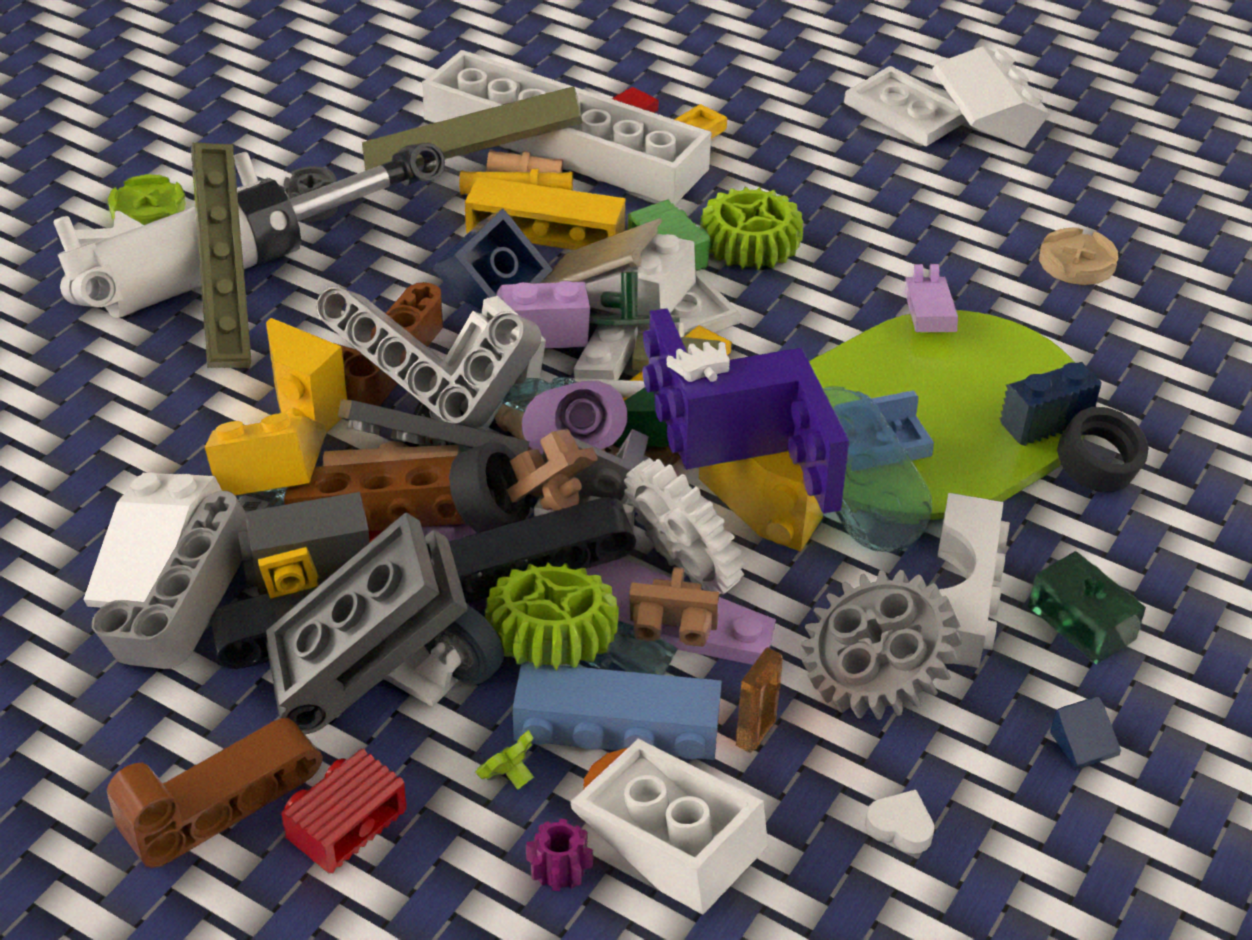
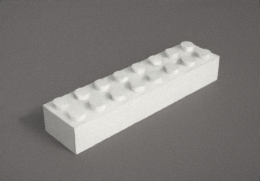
M461 50L422 82L424 119L436 123L572 86ZM575 87L583 124L500 145L502 148L520 153L523 151L531 152V156L563 159V169L572 170L592 177L597 181H603L624 188L629 192L650 197L658 202L669 199L675 205L709 170L711 132Z

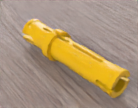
M531 168L530 172L461 170L459 175L461 195L469 194L477 176L573 190V172H540L539 168Z

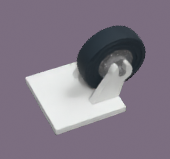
M467 605L468 610L384 679L433 707L459 680L468 684H480L489 679L503 662V645L498 634L487 619Z

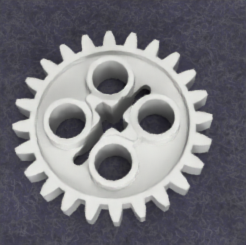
M648 458L626 474L627 478L624 480V483L628 488L624 492L631 499L628 505L635 507V512L638 513V516L635 517L636 521L645 526L647 530L644 533L645 536L651 539L657 552H660L667 559L670 566L675 564L679 568H684V578L689 576L692 583L702 584L703 590L716 591L723 595L741 581L740 578L744 576L741 570L744 567V563L737 557L741 554V550L731 543V540L735 537L723 528L722 524L725 520L717 516L712 502L707 501L700 495V489L697 486L692 489L683 473L677 477L672 465L669 464L665 467L660 459L653 462L651 458Z

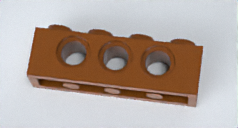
M456 456L315 467L310 483L288 486L283 499L285 505L360 492L369 531L387 529L404 513H408L419 520L421 527L466 524L456 509L450 490L449 475L451 463Z

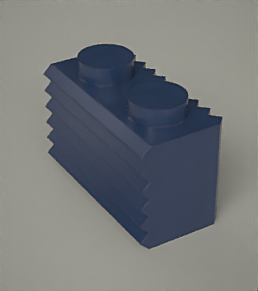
M1071 362L1065 364L1062 368L1043 374H1031L1026 379L1006 385L1008 391H1005L1006 397L1003 398L1005 404H1002L1003 410L1001 411L1002 417H999L1000 422L1015 440L1023 446H1026L1027 442L1033 444L1034 440L1048 439L1049 435L1055 437L1056 433L1063 434V431H1065L1070 421L1079 411L1096 407L1102 382L1083 362Z

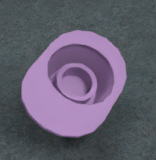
M582 381L549 389L536 395L527 405L522 418V434L526 441H530L529 447L532 450L539 449L540 454L544 451L540 443L542 438L551 432L569 429L574 438L596 448L604 449L613 445L622 435L627 423V407L621 394L611 385L601 381Z

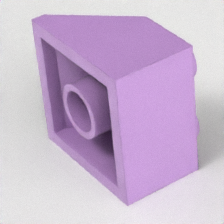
M585 282L518 283L501 285L497 291V296L519 316L537 324L540 328L541 336L546 339L545 348L587 346L590 305Z

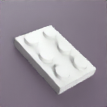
M892 66L845 91L844 104L924 146L930 145L967 122V119L951 96Z

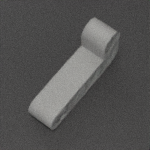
M218 491L209 495L201 502L144 602L114 600L106 603L96 612L91 622L92 629L118 662L127 665L170 669L181 665L192 654L243 560L238 533L248 531L245 510L232 492Z

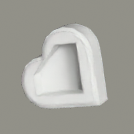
M917 790L878 799L868 807L865 821L866 831L877 841L894 842L899 849L911 854L926 851L931 845L934 824Z

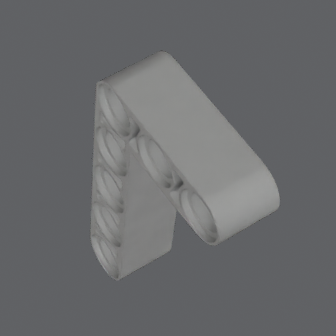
M331 286L325 289L317 300L316 310L318 316L337 334L442 420L474 429L482 427L490 419L541 343L540 328L535 322L512 312H501L490 320L455 370L364 296L338 286ZM347 303L346 310L344 314L341 315L343 305ZM376 326V334L371 340V331ZM518 326L519 335L511 344L510 334ZM406 349V359L400 365V356ZM491 362H493V373L488 380H486L485 370L487 366ZM437 374V383L431 390L430 381ZM467 398L468 409L463 416H461V404Z

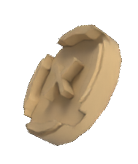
M1072 227L1056 230L1044 238L1040 248L1039 262L1043 269L1054 278L1079 285L1098 284L1109 279L1116 270L1118 250L1112 241L1100 233L1093 232V235L1090 236L1082 234L1083 229Z

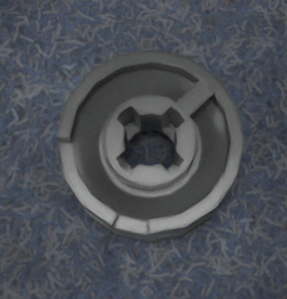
M309 166L292 171V177H285L283 185L286 195L289 199L337 182L335 174L328 169ZM339 206L301 221L315 222L325 220L333 216L338 211Z

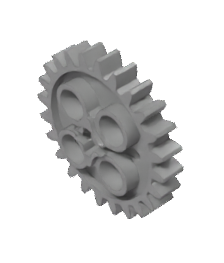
M880 570L876 582L871 583L865 574H861L859 587L853 588L845 581L842 583L844 595L839 598L834 594L828 593L826 597L831 606L828 609L815 608L813 610L820 622L805 625V629L811 639L801 642V646L807 654L802 659V663L809 673L807 675L814 688L818 689L826 703L833 701L841 713L851 706L857 718H862L868 707H871L876 718L881 719L885 707L892 706L894 712L899 716L902 715V702L907 700L918 708L921 706L918 695L924 690L932 695L938 693L933 684L935 678L949 680L951 678L944 664H953L959 661L953 647L962 644L961 637L957 631L961 626L947 596L941 595L935 583L926 586L922 576L919 574L909 582L904 570H899L893 581H891L885 571ZM914 653L912 656L905 658L907 655ZM866 668L865 671L858 673L860 670Z

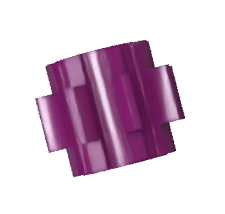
M559 819V822L552 824L547 821L539 825L534 841L526 842V860L531 862V878L534 881L538 880L542 885L547 883L552 886L554 891H560L562 887L569 886L572 889L576 885H581V876H584V870L593 868V849L588 847L587 830H582L578 825L573 827L567 823V819Z

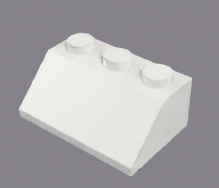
M982 46L935 64L932 70L972 127L1025 148L1050 114L1041 102L1043 99L1042 95L1028 85L1029 78L1013 65L1015 59L1002 49H997L995 52Z

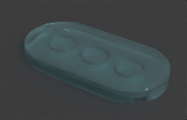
M831 386L823 388L850 440L841 511H836L837 516L849 535L867 549L881 552H897L910 547L923 535L930 520L932 497L929 488L882 412L870 397L859 391L846 390L845 387Z

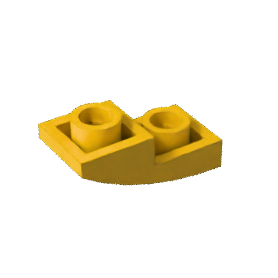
M307 547L258 559L259 568L270 599L318 586L317 579L319 577Z

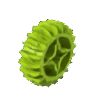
M745 186L740 191L730 188L728 194L717 193L716 199L708 200L707 207L703 208V214L700 217V229H704L711 240L709 253L714 254L715 260H726L727 266L741 265L742 270L746 266H753L759 270L760 266L766 265L769 268H774L776 262L786 263L788 257L795 256L796 250L800 247V241L803 239L802 213L797 210V204L789 202L788 196H776L775 190L765 192L761 190V187L757 190H749Z
M547 562L545 567L539 568L528 564L526 571L511 570L509 577L498 578L497 586L490 589L487 609H485V619H487L498 634L503 645L504 656H515L517 664H523L527 661L532 662L536 669L542 665H552L557 671L559 665L563 664L577 668L579 660L594 662L596 654L607 653L608 644L614 641L618 627L619 606L617 605V597L612 594V586L602 583L601 576L599 575L588 576L586 568L569 569L567 563L562 567H552Z

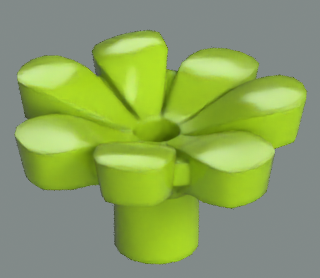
M525 731L519 737L517 743L493 755L484 764L480 765L476 769L475 774L482 780L485 778L488 780L494 775L502 776L506 773L517 790L533 779L534 776L522 762L525 759L526 751L532 746L531 742L534 740L530 731Z

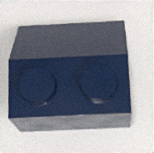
M504 209L479 222L432 267L458 299L481 310L483 300L497 296V291L501 285L518 283L537 284L553 270Z

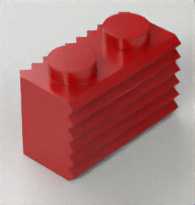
M362 748L347 760L345 758L336 760L328 768L325 777L308 791L300 790L288 800L285 809L281 812L285 837L327 873L333 874L335 869L341 867L345 860H350L352 854H357L360 847H365L367 842L373 840L376 834H381L384 827H389L391 821H396L399 815H404L407 809L405 784L401 777H397L393 771H389L386 765L382 766L379 760H375L372 754H367L365 749Z

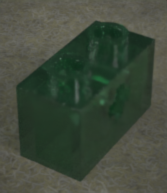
M1077 551L1072 552L1035 575L1028 604L1030 609L1095 664H1099L1137 639L1146 607L1132 594L1125 591L1104 574L1100 568L1089 562Z

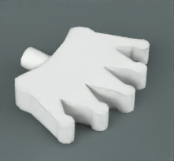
M704 342L703 351L697 348L695 344H689V354L682 349H678L676 351V359L673 356L667 357V366L683 376L688 382H693L703 377H707L709 381L713 382L717 379V374L729 371L730 360L726 354L724 342L719 343L718 350L713 348L709 342Z

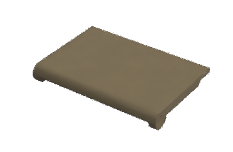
M661 218L566 253L541 283L580 282L627 264L632 268L640 266L642 263L640 254L658 233L657 227L662 222Z

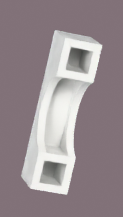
M948 493L937 556L958 568L966 580L959 585L939 589L942 596H947L961 626L957 631L961 637L962 644L953 647L959 658L958 663L955 664L979 668L983 649H993L997 622L988 620L989 614L997 615L1001 595V587L993 586V581L1001 582L1005 563V554L997 553V548L1005 549L1010 522L1001 521L1003 502Z

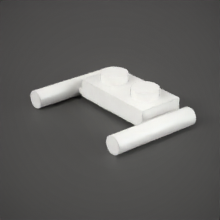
M683 322L674 323L680 337H683ZM598 324L573 368L575 378H571L569 384L582 381H601L611 385L624 398H629L645 387L644 381L618 379L635 349L638 332L643 333L649 330V324L616 326Z

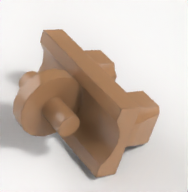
M569 429L551 432L540 440L548 459L546 464L539 449L528 450L510 460L518 481L507 489L511 501L517 502L528 494L537 498L544 496L540 500L541 506L545 510L552 508L554 511L579 504L578 491L581 490L582 485L573 476L598 461L593 447L579 449Z
M674 567L672 580L654 579L653 585L631 582L629 604L630 621H633L634 637L637 640L655 641L660 639L662 624L680 626V642L690 646H705L710 631L717 630L719 592L702 590V584L684 582L685 571L684 568Z

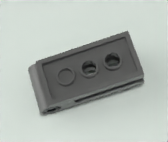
M404 513L266 630L268 638L267 650L279 718L293 720L304 734L319 731L468 610L450 544L446 536L433 530L424 537L420 521L408 513Z

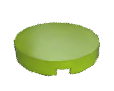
M145 174L131 177L123 181L124 186L118 190L117 187H114L107 199L113 220L115 218V211H120L143 225L184 211L186 207L185 193L182 185L177 181L176 184L170 183L169 178L162 175Z

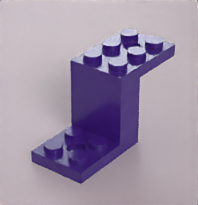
M668 308L650 311L649 330L643 332L644 348L649 358V365L643 366V381L646 391L648 393L654 392L658 420L660 422L666 421L670 449L673 453L679 452L685 469L789 451L792 462L799 464L803 471L807 494L815 496L822 513L841 511L850 440L802 347L731 359L729 361V371L717 374L718 377L715 381L711 382L707 377H703L693 382H688L683 376L667 366V357L673 356L676 359V351L678 349H682L687 353Z

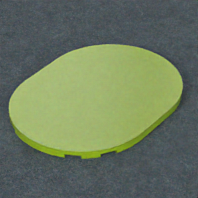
M956 310L958 315L957 332H915L910 313L880 323L812 359L809 363L833 408L840 404L915 391L919 398L916 416L934 442L931 457L852 473L846 467L841 509L853 514H857L859 510L882 516L884 522L918 525L919 520L944 519L948 493L1003 502L1061 466L1057 448L1062 434L1056 433L1055 437L1049 435L1048 439L1034 440L1033 444L1027 442V445L1023 446L1001 424L999 417H1002V404H1005L1003 398L1006 397L1005 391H1008L1007 384L1026 379L1031 374H1043L1062 368L1065 364L1074 362L1073 359L1051 340L1026 326L997 316ZM1085 435L1081 436L1082 441H1084Z

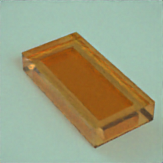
M768 647L765 648L741 681L736 746L749 753L756 750L776 722L783 658L781 653Z

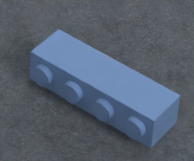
M525 662L520 667L513 703L514 741H518L519 737L527 730L530 731L534 738L531 742L532 744L575 746L589 750H621L630 747L637 739H640L672 756L685 759L715 760L722 681L583 667L573 668L559 665L556 671L552 665H542L536 669L534 663Z

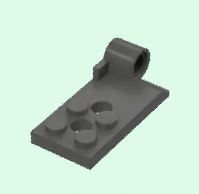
M341 399L338 417L349 419L347 424L349 429L379 435L381 427L392 429L390 438L424 445L425 437L472 448L496 441L505 444L517 456L528 451L530 442L353 400Z

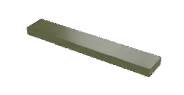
M572 86L362 142L365 171L392 161V156L406 145L435 144L441 149L444 159H449L583 124L576 89ZM420 154L416 158L417 167L424 165V159Z
M192 143L191 158L207 368H250L252 360L233 144Z

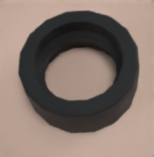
M1090 407L1079 411L1070 421L1059 438L1057 453L1060 464L1067 474L1083 487L1097 492H1116L1126 488L1147 461L1149 447L1145 434L1136 422L1125 414L1108 407ZM1095 435L1106 439L1120 452L1124 464H1110L1098 459L1088 451L1083 444L1081 436Z
M496 441L461 452L451 463L449 481L453 501L464 522L476 533L525 520L530 512L531 494L517 502H512L507 492L508 488L518 482L510 460L515 458L516 454L505 444ZM486 475L490 480L492 488L494 490L495 501L490 494L486 481Z

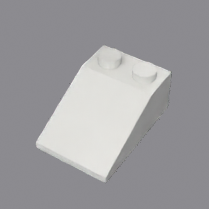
M656 234L641 252L642 263L640 266L632 268L627 264L580 281L585 282L590 307L621 314V309L603 307L600 297L605 291L621 292V272H638V315L650 316V311L668 308L669 313H671L685 296V293L696 282L694 241L680 239L670 234Z
M148 472L142 473V475L133 480L131 487L117 502L84 597L88 607L101 608L106 603L114 600L145 601L198 506L209 495L222 491L215 476Z
M637 739L571 801L572 810L659 891L702 915L768 847L763 800L640 739Z

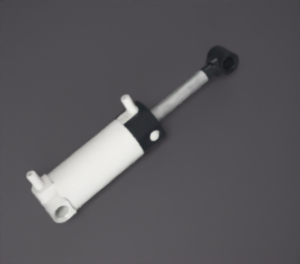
M431 143L406 145L398 153H395L392 156V161L292 199L288 198L283 188L274 179L268 177L258 181L247 152L234 155L235 165L243 186L237 188L244 269L249 267L255 268L299 250L301 233L298 221L397 183L408 186L420 181L435 180L442 174L445 166V159L441 149ZM418 154H420L424 159V168L422 171H420L416 166V158ZM195 207L103 241L84 243L82 245L79 243L70 217L63 216L55 219L53 222L65 250L57 254L65 272L60 285L61 294L71 304L105 307L112 317L118 319L201 286ZM88 280L91 282L92 287L89 295L86 293V283Z

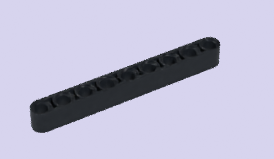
M604 497L449 541L467 604L489 597L490 589L497 586L498 578L509 577L511 570L526 571L528 564H532L537 568L545 567L547 562L552 567H562L567 563L569 569L573 570L591 568L627 556L636 546V538L621 501L613 497ZM331 575L317 579L318 586ZM318 586L271 599L269 593L227 604L217 609L211 617V626L218 662L229 669H241L269 661L266 630Z

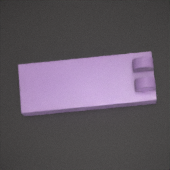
M914 264L913 277H905V294L915 332H957L958 315L946 278L939 277V264H930L929 277H923V264Z

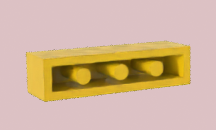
M477 176L465 200L466 234L482 220L504 209L532 244L576 250L624 232L626 198Z

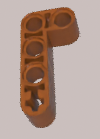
M421 282L413 284L402 293L385 314L428 347L443 327L441 290L432 283ZM376 326L371 331V340L376 334ZM340 345L342 347L347 400L375 406L381 405L398 383L357 349ZM406 349L400 356V365L406 359Z
M280 718L165 783L159 780L147 764L133 763L117 772L110 780L107 787V795L117 829L144 865L156 868L173 861L307 782L319 770L323 756L293 720Z

